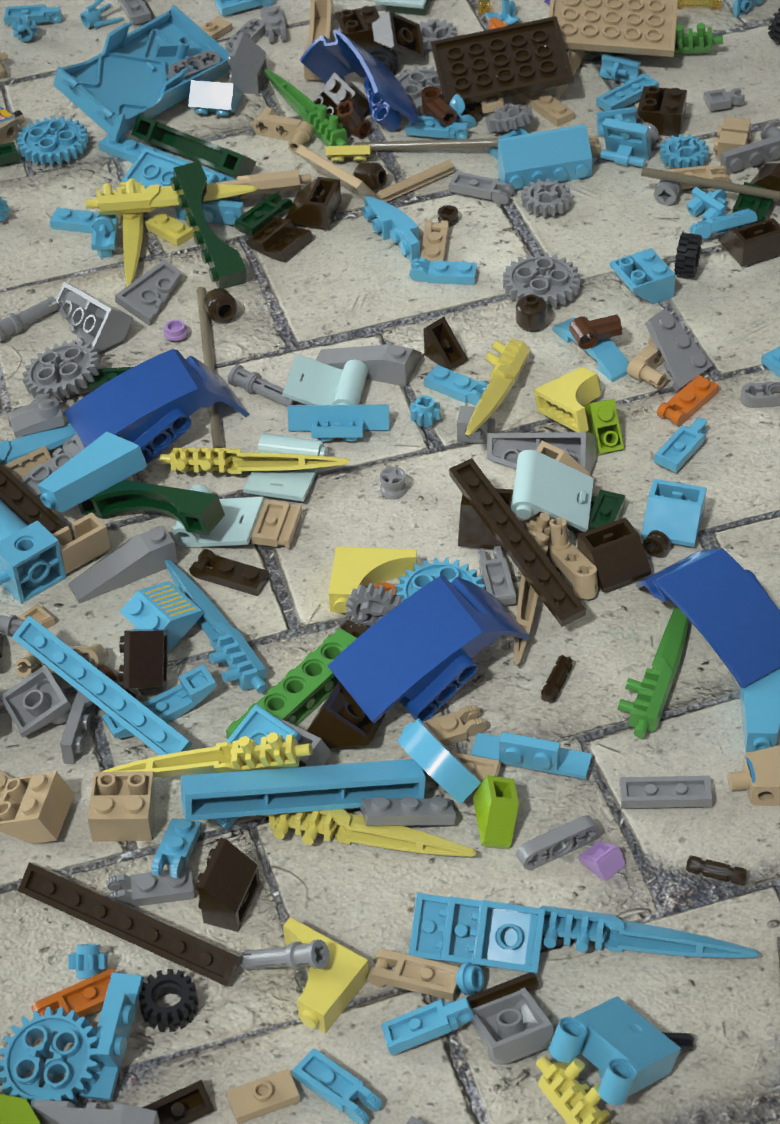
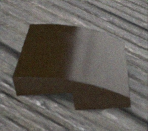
M274 218L247 239L246 243L260 254L285 262L312 240L313 235L311 230L294 228L292 220Z

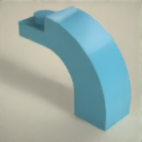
M419 718L405 726L397 740L398 743L425 772L461 804L481 784L480 780L438 740L428 726Z

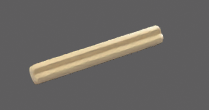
M447 160L379 190L377 196L384 202L391 201L455 171L454 164Z

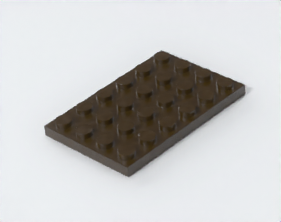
M557 16L431 41V49L442 96L449 105L455 94L460 95L466 105L574 83Z

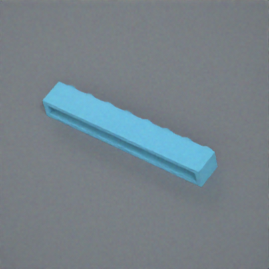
M414 759L182 775L181 805L185 821L361 808L362 799H373L375 797L386 799H402L404 797L424 798L426 777L421 766Z

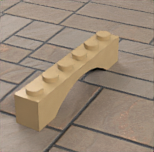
M311 0L309 39L307 46L304 47V52L320 36L324 35L331 40L334 14L333 0ZM304 66L305 80H321Z

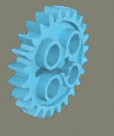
M53 116L51 120L44 117V121L37 119L36 124L28 123L29 128L23 127V132H19V137H17V146L21 157H25L26 161L32 160L33 164L40 161L42 166L46 162H49L50 166L54 162L61 165L62 160L70 162V157L78 158L77 154H83V149H87V144H89L87 129L84 128V124H79L78 120L73 122L72 118L65 120L64 116L60 119H56V116Z
M434 558L433 564L423 560L424 566L421 567L413 564L414 571L406 569V577L400 576V584L396 585V596L402 597V603L439 576H445L450 583L456 577L462 578L484 590L485 585L482 584V577H477L476 569L469 571V564L460 567L459 560L450 564L448 558H445L443 563H439V560Z
M50 1007L46 1008L44 1016H41L37 1010H34L33 1020L31 1021L24 1016L21 1017L23 1023L21 1028L14 1025L11 1026L15 1035L13 1037H3L8 1047L0 1049V1055L4 1058L0 1060V1070L2 1071L0 1072V1082L4 1083L1 1089L7 1095L10 1094L9 1096L26 1099L31 1108L34 1100L67 1101L70 1099L75 1105L78 1104L76 1094L80 1092L88 1095V1091L84 1087L85 1084H96L97 1081L91 1073L101 1071L102 1069L95 1062L100 1059L96 1054V1048H98L99 1044L98 1037H94L97 1033L92 1025L88 1026L89 1022L84 1016L79 1018L74 1010L67 1015L63 1007H59L56 1015ZM44 1037L43 1042L39 1046L33 1047L37 1039ZM75 1042L70 1050L63 1051L68 1043ZM35 1069L31 1077L24 1079L25 1074L29 1070ZM66 1073L65 1078L61 1082L55 1083L58 1075Z

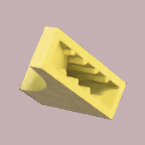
M581 367L533 389L537 411L575 432L588 431L587 417L583 405L589 404L601 396L599 388L600 379L597 373Z
M336 546L329 587L330 612L346 613L348 607L345 605L352 589L358 590L361 584L368 588L369 583L375 586L378 583L400 578V576L406 577L405 570L414 571L413 564H417V550Z
M290 917L283 925L286 945L292 942L310 944L313 940H323L328 946V964L323 969H314L312 966L307 967L309 970L308 981L297 1000L299 1019L303 1024L311 1029L317 1028L326 1034L368 981V960Z

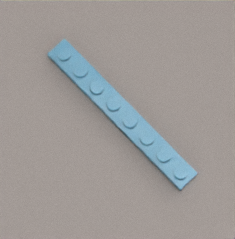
M108 134L98 142L100 151L131 163H135L145 148L188 164L192 163L124 136L115 140ZM202 166L204 170L217 174L219 178L217 182L236 180ZM239 197L225 198L233 202H242L245 200L239 199Z
M31 616L27 617L11 637L160 756L188 751L193 745L182 734Z

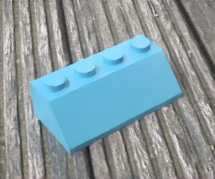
M586 125L498 139L499 180L511 184L515 190L524 189V186H529V182L537 183V179L545 182L549 178L550 182L558 180L559 183L592 177V154Z

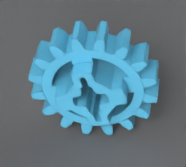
M679 134V137L672 135L670 140L664 139V143L660 144L659 158L662 159L663 164L669 163L668 168L704 166V161H708L709 146L705 145V140L699 141L700 137L694 138L691 137V134L687 135V137H683L682 134Z

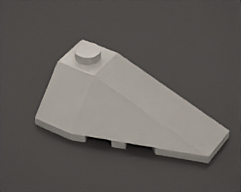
M65 281L54 302L55 304L58 303V310L62 317L68 320L70 324L69 329L72 333L76 334L77 342L79 343L83 340L85 344L91 343L92 347L95 346L98 353L123 341L134 319L123 311Z
M391 344L321 349L316 361L343 370L346 362L360 360L368 367L366 379L406 387L422 356V352Z
M587 432L487 433V459L516 469L520 452L524 450L536 451L541 441L564 450L589 473H591L595 462V434Z
M164 525L131 537L68 583L69 588L80 604L167 569L164 560H171L177 565L175 541Z
M34 1100L32 1104L33 1111L40 1124H160L157 1111L128 1104L115 1103L113 1109H100V1105L95 1102H88L86 1108H77L69 1101Z

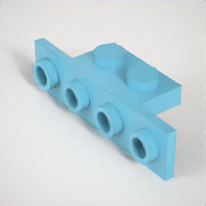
M389 404L287 406L288 431H311L312 438H318L319 441H331L333 438L356 441L358 438H363L364 430H390Z
M477 732L471 751L472 756L499 760L501 764L585 780L592 759V753L560 748L559 742L502 732L501 736Z
M114 972L111 974L95 1035L99 1039L96 1054L100 1058L95 1062L102 1069L101 1071L91 1073L97 1082L96 1084L86 1083L84 1087L87 1089L88 1095L79 1093L81 1098L112 1101L123 1056L126 1053L131 1025L135 1019V1010L144 980L142 975Z

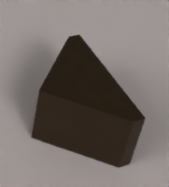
M445 317L423 328L424 355L433 362L452 370L468 360Z

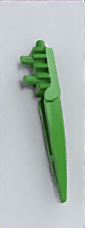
M704 23L697 24L696 33H693L692 28H688V33H684L683 25L679 24L676 26L674 55L712 52L713 45L723 44V35L712 36V27L708 28V32H706ZM586 50V52H585V53H592V54H626V53L598 52V51H587V50Z
M263 69L264 74L279 94L303 121L309 122L314 127V135L326 146H349L346 130L341 124H338L337 115L327 114L326 105L314 104L285 79L268 69Z
M676 605L653 659L652 669H646L642 682L630 678L627 680L625 689L637 692V698L634 703L620 699L617 710L630 713L628 726L635 728L634 735L638 738L645 737L646 732H654L658 727L680 663L689 619Z

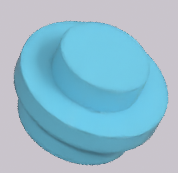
M470 962L463 963L456 974L457 986L464 995H473L475 992L481 991L484 984V975L481 967L475 966Z

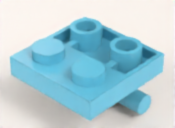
M605 118L603 131L606 150L601 151L600 158L615 161V164L623 166L634 165L644 167L646 160L649 161L651 156L649 127L640 123L634 124L620 119Z

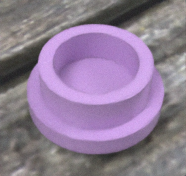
M171 320L165 325L164 337L170 341L177 342L187 336L188 329L183 321Z

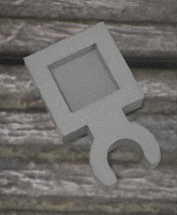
M741 88L732 89L730 92H726L725 89L704 92L703 99L710 111H720L731 108V104H744L745 95H741Z

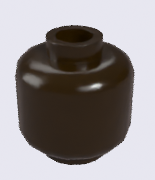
M361 162L353 172V176L363 181L373 192L381 190L387 182V172L380 163Z
M216 288L205 295L203 308L213 321L226 323L236 315L237 302L227 290Z
M529 294L517 301L516 323L519 327L532 332L545 325L547 321V304L543 298Z

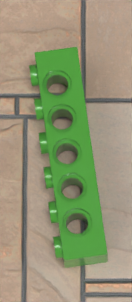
M341 628L331 636H328L314 652H310L305 657L304 661L295 669H291L284 679L276 686H272L264 697L257 703L252 704L244 715L229 725L226 730L227 740L255 704L271 715L298 726L328 698L336 684L340 682L328 665L357 638Z

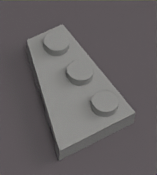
M163 260L115 295V302L150 326L181 280L182 271L166 260Z
M666 308L645 323L656 349L661 351L665 360L664 367L666 372H670L673 378L675 392L681 390L696 376L702 375L713 366Z
M78 434L70 438L71 443L65 448L61 449L59 447L53 452L54 457L45 464L37 465L19 480L37 498L40 499L41 496L37 485L85 449Z

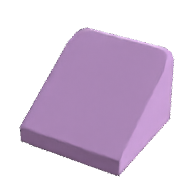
M603 841L596 842L578 857L582 864L602 880H608L625 866V860L619 846Z

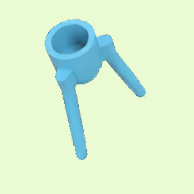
M96 0L92 5L86 7V11L80 13V19L86 28L94 26L97 29L103 25L123 21L124 18L118 17L100 21L102 19L101 13L111 7L109 3L97 9L96 7L104 0Z

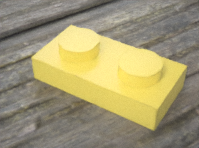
M370 145L326 146V157L331 158L332 162H342L344 158H353V161H366V157H371Z
M162 211L145 222L146 230L177 247L193 237V228Z

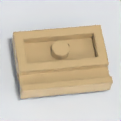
M265 500L251 536L252 544L272 547L285 545V548L289 549L302 514V505L290 506V503Z

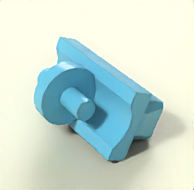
M604 54L602 55V66L599 76L614 81L628 82L638 77L640 62Z
M629 107L597 112V134L599 136L604 135L603 123L605 118L620 119L624 122L636 124V108Z
M695 187L691 191L693 199L686 205L691 215L695 217L704 211L705 213L701 215L702 220L725 215L728 201H726V192L724 190L717 189L706 194Z
M101 216L94 219L91 247L92 250H98L100 258L113 256L117 237V218L110 219L106 216Z

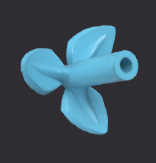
M502 0V11L500 14L486 12V16L489 19L497 17L501 21L505 20V24H513L520 21V18L515 16L516 6L513 0Z
M455 94L450 102V106L457 112V118L454 122L467 123L468 129L475 127L477 123L473 116H462L465 104L460 95Z

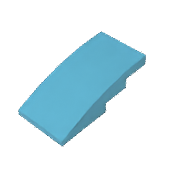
M416 893L408 955L449 963L463 964L470 962L480 967L537 973L545 909L487 900L479 901Z

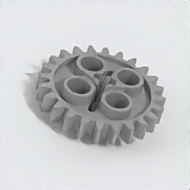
M423 66L422 70L415 67L414 71L406 69V73L399 72V76L395 77L406 91L416 114L427 116L422 112L421 91L428 86H435L441 90L437 71H434V67L427 70L426 66Z
M536 253L535 257L527 254V259L518 257V262L511 261V266H506V272H503V289H505L506 295H510V300L517 299L518 301L524 296L534 294L546 301L547 308L548 305L557 308V303L566 305V300L572 301L573 295L578 294L580 289V273H578V267H573V262L566 263L565 257L558 259V254H555L553 257H549L548 253H545L544 256Z
M73 340L70 344L64 341L62 346H58L55 343L53 349L46 347L44 354L37 353L38 358L30 360L32 365L25 366L27 371L23 372L24 378L22 380L28 393L32 394L33 398L39 394L49 393L50 396H54L60 401L63 395L70 398L72 392L78 394L79 388H87V382H94L93 376L99 375L98 369L102 368L100 364L102 361L95 346L92 347L91 343L85 344L83 340L78 344L76 340Z

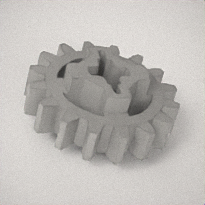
M428 19L426 23L420 22L424 51L430 49L432 52L431 41L457 36V27L453 26L452 22L447 24V20L440 22L439 19H432V21Z
M513 103L505 104V106L495 109L494 113H490L488 117H485L488 130H491V132L497 131L498 133L506 132V134L520 127L524 128L525 124L531 123V120L534 119L531 106L513 105Z
M549 178L545 182H542L540 179H537V183L529 182V186H524V191L521 192L522 207H527V212L534 211L535 216L542 213L543 217H546L547 214L555 216L556 212L562 214L563 209H568L569 204H571L570 188H566L565 183L558 184V180L550 182Z
M369 583L368 588L361 584L358 590L352 589L345 605L348 607L346 614L352 615L351 622H359V626L364 624L370 628L401 603L402 597L393 596V589L388 592L385 591L384 585L375 588L372 583Z

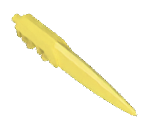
M133 178L128 180V182L135 184V191L140 190V185H142L140 182H136ZM120 182L122 192H126L127 182ZM143 212L120 214L121 225H123L126 287L133 282L140 257L143 237Z
M133 182L126 183V192H122L121 187H117V192L112 193L111 184L106 183L103 185V193H101V189L96 190L97 199L85 200L86 209L98 208L99 216L152 212L156 208L180 206L178 202L179 194L177 191H173L172 186H159L158 184L150 185L145 189L144 185H140V190L135 191V184ZM207 184V194L203 202L255 192L257 187L249 185Z
M511 338L506 346L500 341L495 340L491 348L499 352L501 356L498 357L489 351L484 359L495 367L489 375L492 379L488 383L471 416L465 432L466 435H472L496 411L511 390L529 357L530 349L524 341H516Z
M173 448L170 454L160 455V463L171 464V471H206L207 473L219 471V473L228 472L230 474H242V471L312 469L344 465L351 462L347 458L241 452V448Z
M272 732L267 737H261L260 745H257L253 739L243 736L238 741H233V744L229 742L216 743V747L156 756L113 767L102 772L153 771L154 777L291 768L299 767L300 757L312 755L313 749L310 743L299 745L298 740L293 735H286L285 741L282 735Z
M344 809L264 815L269 816L270 829L274 830L273 835L275 838L283 839L289 828H294L295 835L302 836L305 831L302 841L307 845H312L318 833L324 834V841L330 842L334 836L339 843L349 845L350 842L424 854L468 857L476 855V851L469 847L408 827L366 826L363 816L347 813Z
M543 1056L536 1062L537 1067L543 1073L537 1085L567 1124H614L605 1122L611 1115L607 1109L600 1111L597 1107L601 1099L598 1094L599 1085L595 1084L589 1091L590 1088L586 1083L581 1085L578 1083L579 1074L585 1068L584 1063L580 1059L575 1058L570 1064L564 1062L552 1064L546 1056Z

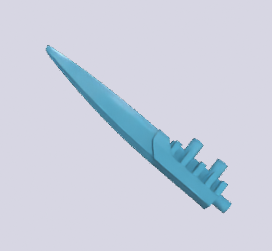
M68 423L65 426L36 432L12 441L0 442V463L5 465L45 445L48 451L62 446L65 441L77 433L72 425Z
M164 560L176 587L205 612L197 622L210 639V644L214 650H216L215 653L209 654L211 664L222 663L224 666L229 665L228 670L222 672L223 681L225 683L235 681L236 684H240L241 690L254 688L258 693L265 692L267 690V685L265 684L268 676L267 669L239 630L230 625L211 600L171 560Z
M543 905L540 907L545 909L542 937L545 935L543 943L547 948L556 946L557 937H564V945L570 946L571 938L576 939L575 949L578 952H586L589 941L596 942L595 949L602 950L603 945L609 951L621 953L623 949L655 954L708 958H755L760 956L757 950L684 931L622 921L611 914Z

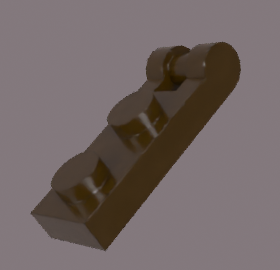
M203 549L198 555V561H195L189 568L190 574L195 578L255 596L259 595L269 579L268 570L217 556L209 549Z

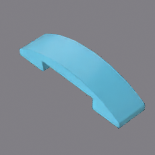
M570 318L553 326V331L566 343L571 341L576 343L569 331V325L575 318ZM610 338L598 340L592 348L583 349L597 361V369L610 381L614 382L628 375L627 366L629 362Z
M204 664L179 676V685L142 704L166 723L182 716L205 699L217 686ZM107 713L102 715L105 724L114 738L135 736Z

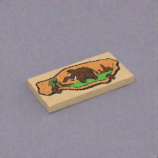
M299 145L296 149V152L316 171L327 178L339 179L342 187L364 199L366 196L380 199L363 181L305 146Z

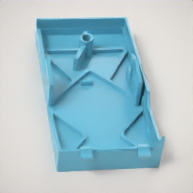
M174 4L168 12L128 33L130 26L134 25V21L128 24L124 23L107 35L102 53L78 64L62 68L59 66L53 86L115 140L133 130L139 114L152 119L190 96L191 81L214 82L230 70L231 66L228 65L229 52ZM204 51H213L220 56V63L187 80H183L184 75L189 72L187 67L171 79H168L170 66L176 62ZM190 65V67H191L192 69H196V70L199 69V68L196 67V66Z

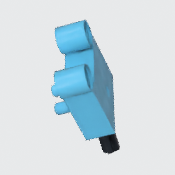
M616 996L575 1017L560 1019L549 1045V1052L555 1059L564 1063H571L581 1053L601 1070L599 1077L602 1080L598 1087L599 1096L609 1104L623 1105L627 1101L628 1096L669 1075L679 1052H687L694 1049V1037L691 1033L659 1031Z

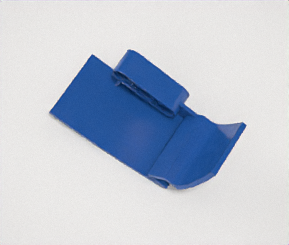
M338 29L333 30L336 42H331L324 35L320 36L300 58V62L325 83H327L334 72L342 77L353 72L360 77H365L364 88L373 119L387 131L392 132L399 127L401 123L400 113L415 124L419 122L411 100L393 73L381 61Z
M176 349L161 353L116 376L64 412L85 447L105 432L116 436L122 435L124 439L140 446L146 463H149L190 428L192 421L189 416L200 407L209 408L215 402L222 401L245 417L249 415L229 386L215 372L192 356L185 359Z
M715 548L693 553L635 584L638 589L644 586L647 587L654 598L665 602L671 599L703 635L742 689L780 668V609L768 596L753 572L747 569L744 570L724 549Z
M439 576L378 620L343 650L328 667L373 723L379 720L398 701L415 721L419 718L424 722L430 719L474 676L478 666L472 658L483 647L492 645L503 635L515 636L526 641L530 638V635L503 605L483 588L462 578L456 577L450 583L445 576Z

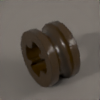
M444 205L438 209V223H441L442 220L449 221V227L458 223V209L455 206Z
M659 530L651 531L643 541L644 550L653 557H661L670 546V540L667 535Z

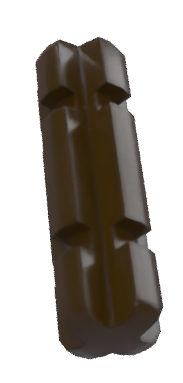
M564 655L558 657L556 665L546 681L547 684L544 685L541 691V699L543 701H548L549 703L556 701L557 693L560 692L568 676L567 674L572 668V658Z
M689 856L687 860L686 870L690 873H703V876L726 882L731 880L732 883L744 885L746 882L747 870L745 868L737 866L731 868L729 864L708 859L703 861L702 858L696 856Z

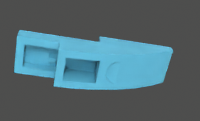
M371 196L364 197L365 207L362 208L363 216L366 220L370 221L374 231L379 233L383 240L391 238L394 243H397L401 253L404 256L406 255L411 262L415 258L420 259L418 226L401 210L387 202Z

